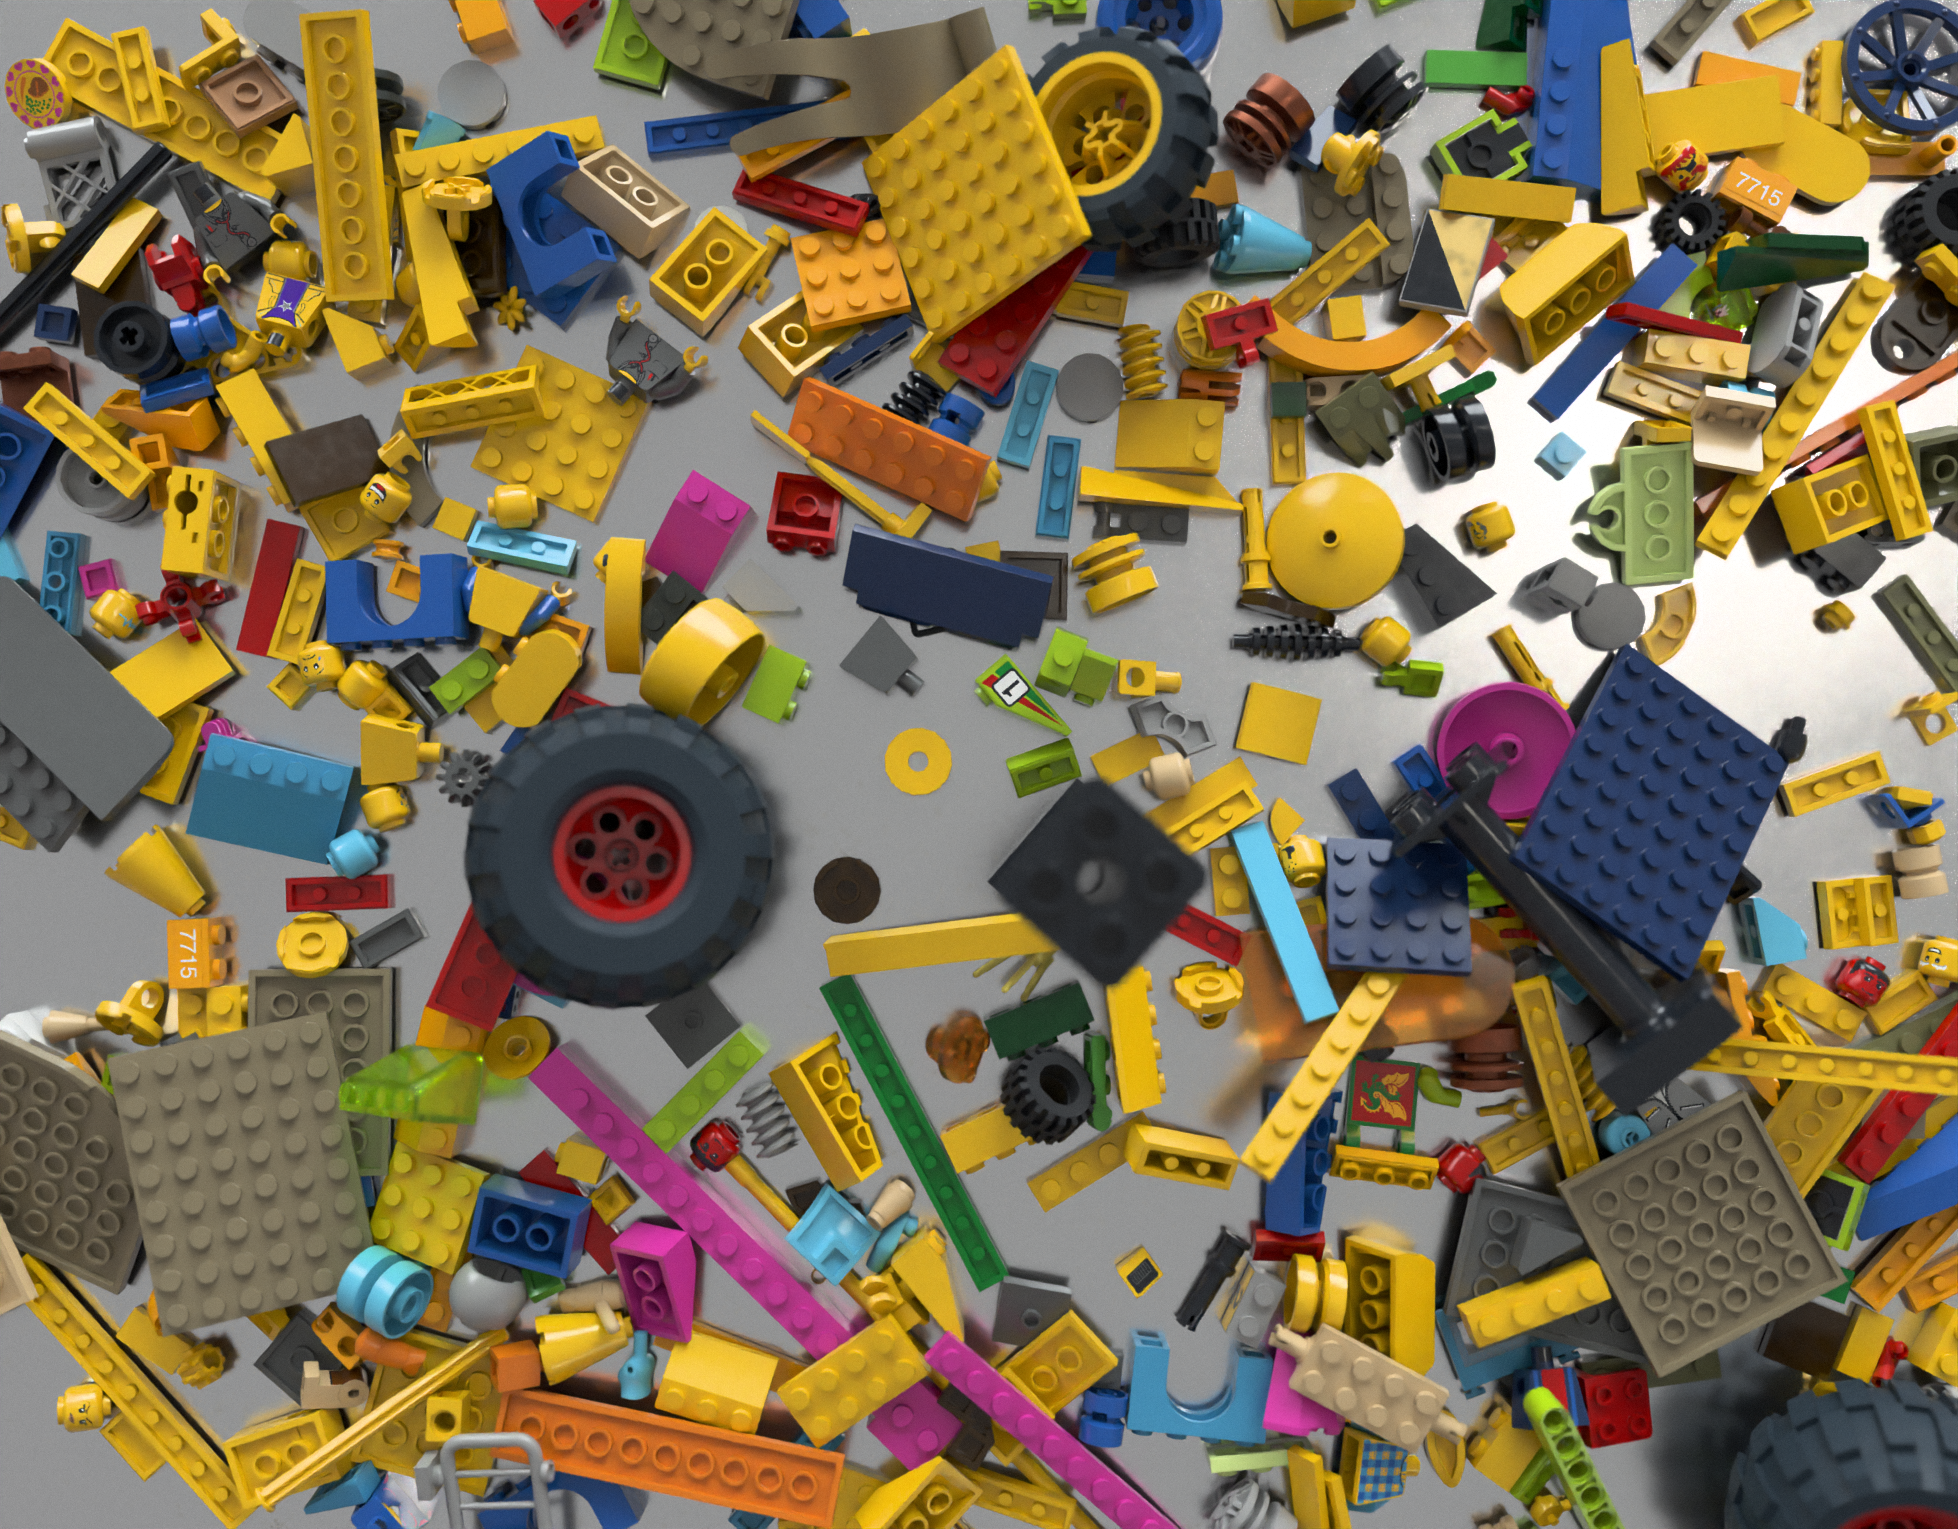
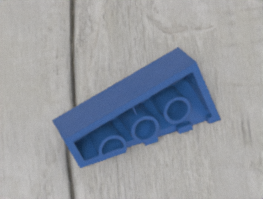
M1287 1089L1269 1091L1268 1116ZM1332 1090L1271 1184L1267 1182L1266 1205L1264 1209L1266 1230L1295 1236L1320 1232L1327 1187L1322 1184L1323 1175L1331 1167L1332 1155L1328 1154L1327 1150L1330 1133L1336 1134L1338 1120L1333 1119L1335 1103H1341L1343 1091Z

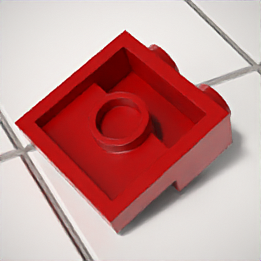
M778 471L766 528L767 542L773 544V547L780 551H791L793 547L807 548V552L815 556H823L827 551L835 552L843 495L820 477Z

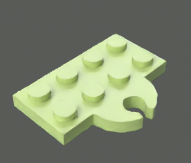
M1690 441L1620 448V482L1606 486L1595 495L1587 511L1589 514L1599 515L1607 509H1610L1614 514L1613 522L1608 527L1602 528L1592 524L1588 525V529L1598 543L1608 549L1621 551L1622 583L1625 585L1694 579L1693 463L1691 461L1692 442Z

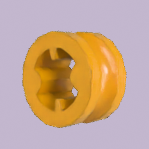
M373 539L376 551L372 552L371 557L394 561L403 560V555L400 554V549L404 548L403 542Z

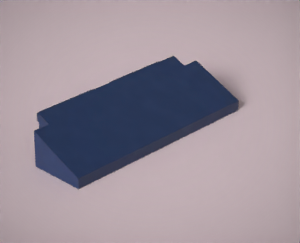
M855 524L852 530L842 586L858 590L856 604L862 605L866 610L924 626L937 625L944 627L950 633L1006 648H1019L1023 635L1039 639L1047 616L1054 576Z

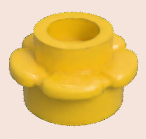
M1835 600L1830 605L1826 604L1823 608L1825 613L1822 616L1823 621L1835 631L1839 629L1849 630L1851 628L1850 624L1856 619L1850 608L1839 600Z

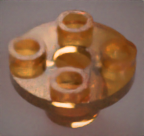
M961 1014L955 1017L947 1027L936 1026L932 1028L927 1035L925 1048L928 1056L938 1063L939 1071L945 1080L957 1084L963 1082L969 1084L974 1081L982 1055L989 1048L990 1036L989 1033L984 1032L982 1023L978 1018Z

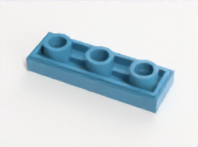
M47 531L39 605L70 635L76 636L81 577L78 567L83 566L86 535ZM61 578L62 582L61 585L58 587L57 583L58 580Z

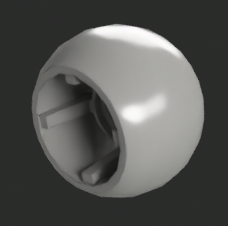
M474 1258L465 1263L457 1271L449 1289V1303L452 1312L460 1319L462 1325L477 1332L499 1330L511 1324L520 1314L526 1299V1284L523 1275L512 1266L489 1258Z

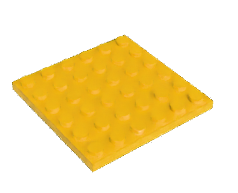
M1005 44L861 162L872 191L878 196L881 205L880 211L893 244L898 250L901 264L928 332L934 333L932 342L942 343L1092 236L1017 52L1010 45Z

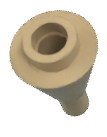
M51 1010L49 1016L44 1017L42 1022L43 1036L45 1038L49 1037L51 1044L88 1034L90 1031L108 1030L97 1022L96 1018Z

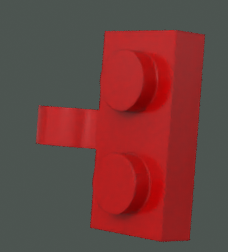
M1269 297L1201 317L1210 351L1236 344V360L1240 369L1260 362L1253 339L1274 334L1278 331Z

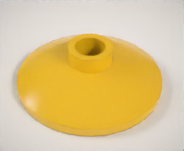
M521 1016L509 1019L495 1028L488 1037L483 1053L485 1064L492 1074L502 1079L515 1080L528 1076L547 1058L551 1046L550 1034L545 1025L535 1018Z

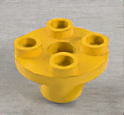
M1369 130L1358 142H1355V137L1352 134L1345 136L1338 132L1326 141L1321 152V161L1329 172L1338 174L1334 189L1339 195L1344 197L1350 194L1355 197L1365 183L1363 176L1370 165L1374 167L1381 159L1385 148L1380 146L1381 135L1378 132Z

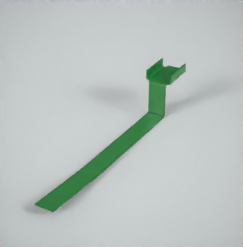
M1488 369L1438 394L1442 402L1435 406L1445 405L1471 391L1475 392L1476 396L1496 386L1495 382L1498 379L1494 371H1489ZM1419 404L1402 412L1405 416V424L1423 416Z

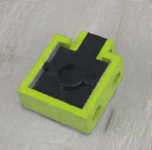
M1492 109L1435 142L1429 153L1442 174L1512 181L1521 176L1527 169L1528 165L1522 156L1528 152L1532 145L1515 117L1502 124L1495 110Z
M1825 1169L1804 1197V1201L1829 1248L1835 1247L1843 1251H1849L1871 1185Z

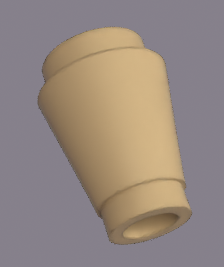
M901 1180L887 1183L870 1213L866 1216L868 1223L877 1231H882L884 1227H887L912 1208V1202L915 1200L914 1192Z

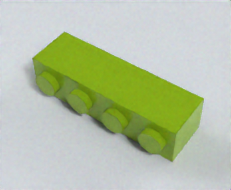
M743 1027L642 1128L643 1132L666 1154L768 1050Z

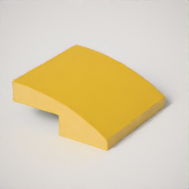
M1492 215L1481 216L1495 219L1492 237L1508 255L1502 265L1512 274L1568 229L1565 224Z
M1251 682L1235 748L1299 765H1306L1322 699Z
M1892 875L1816 882L1823 949L1834 950L1857 946L1899 943Z

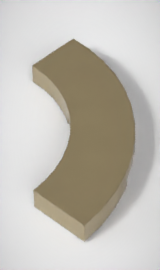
M425 398L415 399L414 401H420ZM400 409L396 415L390 439L402 428L411 437ZM428 437L413 439L415 446L422 456L420 462L411 455H406L402 459V463L408 468L409 472L402 474L393 467H390V472L400 476L410 485L409 491L412 495V501L406 511L422 528L440 511L443 500L434 489L425 467L424 453Z

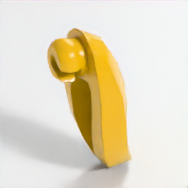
M1441 1410V1411H1440V1412H1442V1413H1444V1414H1446V1415L1452 1417L1453 1419L1457 1420L1456 1417H1455L1453 1414L1449 1413L1448 1411H1446V1410ZM1430 1431L1425 1437V1448L1429 1461L1435 1473L1445 1485L1451 1488L1456 1487L1465 1469L1467 1457L1465 1436L1458 1435L1457 1437L1461 1438V1442L1455 1445L1446 1438Z

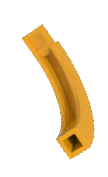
M1254 295L1249 302L1257 301L1260 299L1256 295ZM1420 310L1404 326L1382 337L1358 342H1339L1303 332L1273 311L1278 331L1264 336L1257 348L1280 364L1314 377L1366 375L1371 371L1376 376H1380L1402 368L1419 358L1453 325L1438 312Z

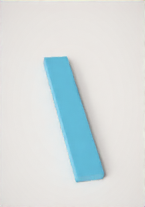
M1259 821L1231 830L1230 837L1304 1024L1338 1014L1339 1008L1264 822Z

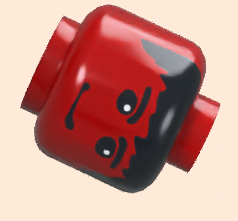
M1869 956L1865 960L1850 959L1835 981L1836 987L1839 990L1837 995L1860 1009H1864L1865 1006H1876L1891 984L1890 978L1884 973L1886 966Z
M710 1121L691 1138L690 1147L693 1153L690 1155V1159L701 1171L707 1168L713 1172H720L740 1154L739 1143L741 1138L726 1121L721 1123Z
M1455 1142L1438 1157L1439 1169L1436 1176L1453 1194L1457 1191L1467 1194L1472 1189L1476 1178L1484 1179L1486 1177L1487 1170L1482 1163L1487 1158L1472 1143L1466 1147L1462 1143Z

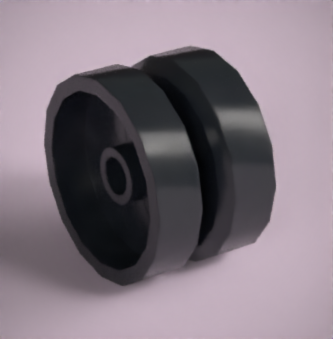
M123 301L110 307L99 318L94 330V348L97 356L111 371L123 376L128 381L141 386L176 376L183 371L186 360L180 354L171 334V319L153 306L140 301Z
M1471 395L1455 400L1452 403L1451 409L1442 404L1426 409L1423 412L1422 432L1430 462L1442 481L1448 482L1461 478L1465 475L1466 469L1477 473L1490 469L1495 465L1496 444L1493 429L1485 408L1477 397Z

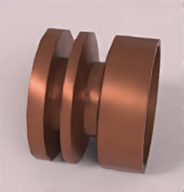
M1264 73L1247 91V100H1239L1235 104L1234 110H1230L1223 119V125L1231 140L1250 159L1264 167L1275 168L1282 160L1283 155H1287L1292 147L1291 142L1299 141L1315 122V116L1308 101L1294 86L1278 75Z
M1464 1023L1447 1027L1448 1049L1464 1053L1465 1056L1463 1059L1454 1060L1449 1063L1450 1069L1465 1072L1451 1075L1450 1086L1467 1089L1472 1092L1495 1093L1525 1085L1523 1075L1508 1073V1071L1524 1068V1062L1507 1058V1053L1523 1049L1521 1025L1511 1023Z

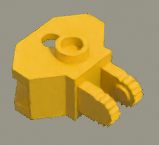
M892 1266L888 1267L879 1276L869 1275L860 1281L859 1287L868 1300V1309L875 1321L890 1312L908 1337L909 1329L914 1325L920 1324L925 1326L930 1322V1312Z

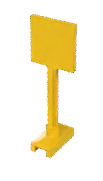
M756 410L751 413V424L801 463L804 465L807 463L817 476L882 525L881 529L885 532L912 538L933 511L921 502L904 520L894 512L890 514L824 462L811 457L808 450Z

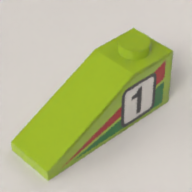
M1004 654L975 679V684L978 688L974 692L986 706L992 702L997 709L1063 737H1067L1073 732L1007 654Z

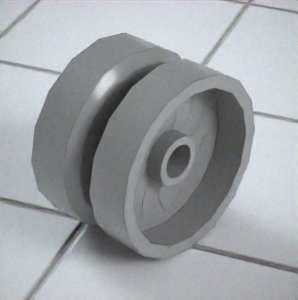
M70 448L63 453L56 467L55 482L58 492L68 506L101 520L120 521L130 518L143 508L149 496L147 485L135 500L128 499Z

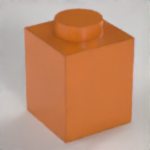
M532 1340L490 1346V1380L498 1393L540 1386V1373L544 1372L545 1369L541 1352Z

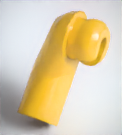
M257 330L251 331L243 350L239 354L230 349L226 350L220 360L221 365L229 368V372H241L259 359L267 341V336Z

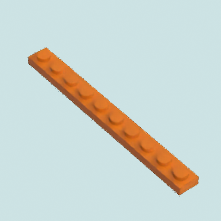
M1958 350L1801 439L1786 465L1790 464L1793 469L1810 460L1809 452L1817 447L1823 452L1841 442L1838 435L1848 430L1849 434L1852 435L1862 430L1857 413L1858 409L1894 399L1898 409L1899 407L1896 402L1905 397L1910 402L1928 392L1925 385L1935 380L1936 384L1939 385L1956 376L1955 368L1958 367ZM1735 478L1695 500L1694 517L1700 514L1705 519L1712 516Z

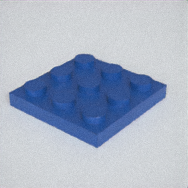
M548 192L544 194L539 207V224L544 237L551 245L558 244L584 227L597 229ZM509 229L506 231L507 289L510 290L511 287L516 286L518 298L525 299L529 306L564 330L610 267L557 299L536 297L528 285V277L522 261L515 252V243ZM608 237L614 255L617 259L619 255L622 253L623 249L620 245H618L616 242H614L612 239Z

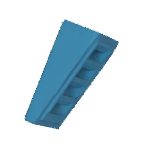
M371 1460L365 1461L353 1467L341 1479L320 1485L303 1508L305 1513L314 1514L365 1504L381 1480Z

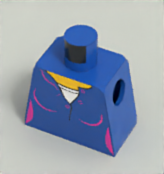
M388 1472L380 1478L379 1484L365 1504L355 1506L350 1518L357 1529H422L429 1523L426 1516Z

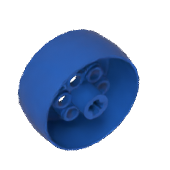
M1165 0L1099 1L1096 10L1095 28L1110 27L1117 34L1119 26H1129L1131 24H1137L1140 29L1151 31L1153 28L1157 31V27L1164 28V35L1156 37L1159 40H1169L1171 43L1179 45L1176 48L1187 57L1202 76L1206 73L1217 55L1223 37L1224 16L1221 0H1175L1177 6L1172 10L1164 7L1163 3ZM1141 1H1148L1152 7L1149 11L1142 12L1139 10L1138 4ZM1180 20H1188L1191 26L1186 31L1180 30L1177 25Z

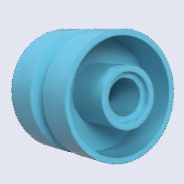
M374 1245L361 1252L346 1269L337 1290V1306L341 1312L361 1323H366L369 1328L386 1338L396 1339L410 1331L424 1314L433 1293V1276L426 1269L409 1260H404L402 1256L382 1245Z

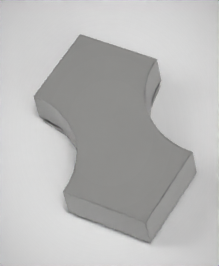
M1164 693L1130 705L1141 737H1163L1177 746L1184 758L1217 746L1206 714H1185L1173 707Z

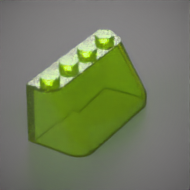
M405 1045L349 1076L339 1088V1110L417 1122L476 1125L483 1074L482 1057L479 1053L471 1051Z

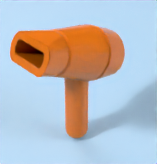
M369 1327L360 1333L355 1344V1354L365 1360L401 1369L415 1376L423 1364L427 1353L426 1350L410 1346L398 1338H386Z

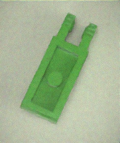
M1085 1032L1083 1034L1084 1070H1087L1090 1075L1088 1080L1093 1082L1095 1090L1092 1093L1096 1096V1103L1093 1105L1094 1110L1086 1122L1097 1131L1103 1132L1110 1129L1109 1127L1112 1122V1110L1106 1105V1095H1109L1111 1091L1110 1077L1106 1074V1061L1110 1059V1044L1108 1040H1105V1035L1101 1033Z

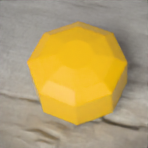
M1930 819L1921 826L1910 827L1906 833L1911 844L1928 845L1940 840L1945 835L1946 830L1941 820Z

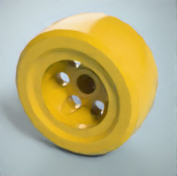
M713 598L701 602L686 613L671 628L654 650L642 672L639 682V695L648 705L654 706L653 709L664 712L671 719L677 720L678 715L681 714L704 725L729 702L747 679L762 653L765 636L746 615L722 599Z

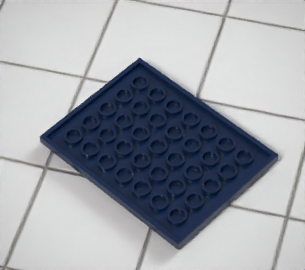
M1625 644L1616 653L1508 861L1677 981L1689 980L1789 763L1785 762L1778 751L1630 645Z

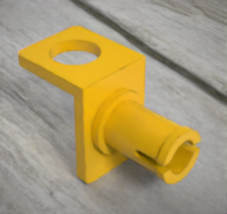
M1127 659L1118 661L1117 692L1119 694L1131 695L1132 698L1155 696V691L1178 693L1181 689L1182 677L1179 672L1156 671V662ZM1132 668V684L1130 686L1126 680L1128 670Z

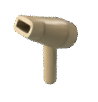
M619 1279L599 1280L577 1288H566L558 1292V1302L562 1314L576 1313L578 1311L597 1312L609 1334L618 1332L620 1326L612 1310L623 1308L626 1305Z

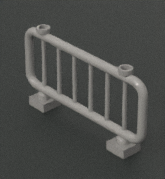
M500 1432L455 1435L444 1443L441 1450H427L414 1467L418 1501L433 1500L444 1485L450 1529H465L462 1510L535 1508L538 1529H553L547 1483L552 1482L554 1479L555 1465L553 1460H543L540 1445L533 1437L526 1433ZM520 1447L527 1452L530 1468L457 1471L455 1452L458 1449ZM531 1476L534 1501L461 1503L458 1478Z

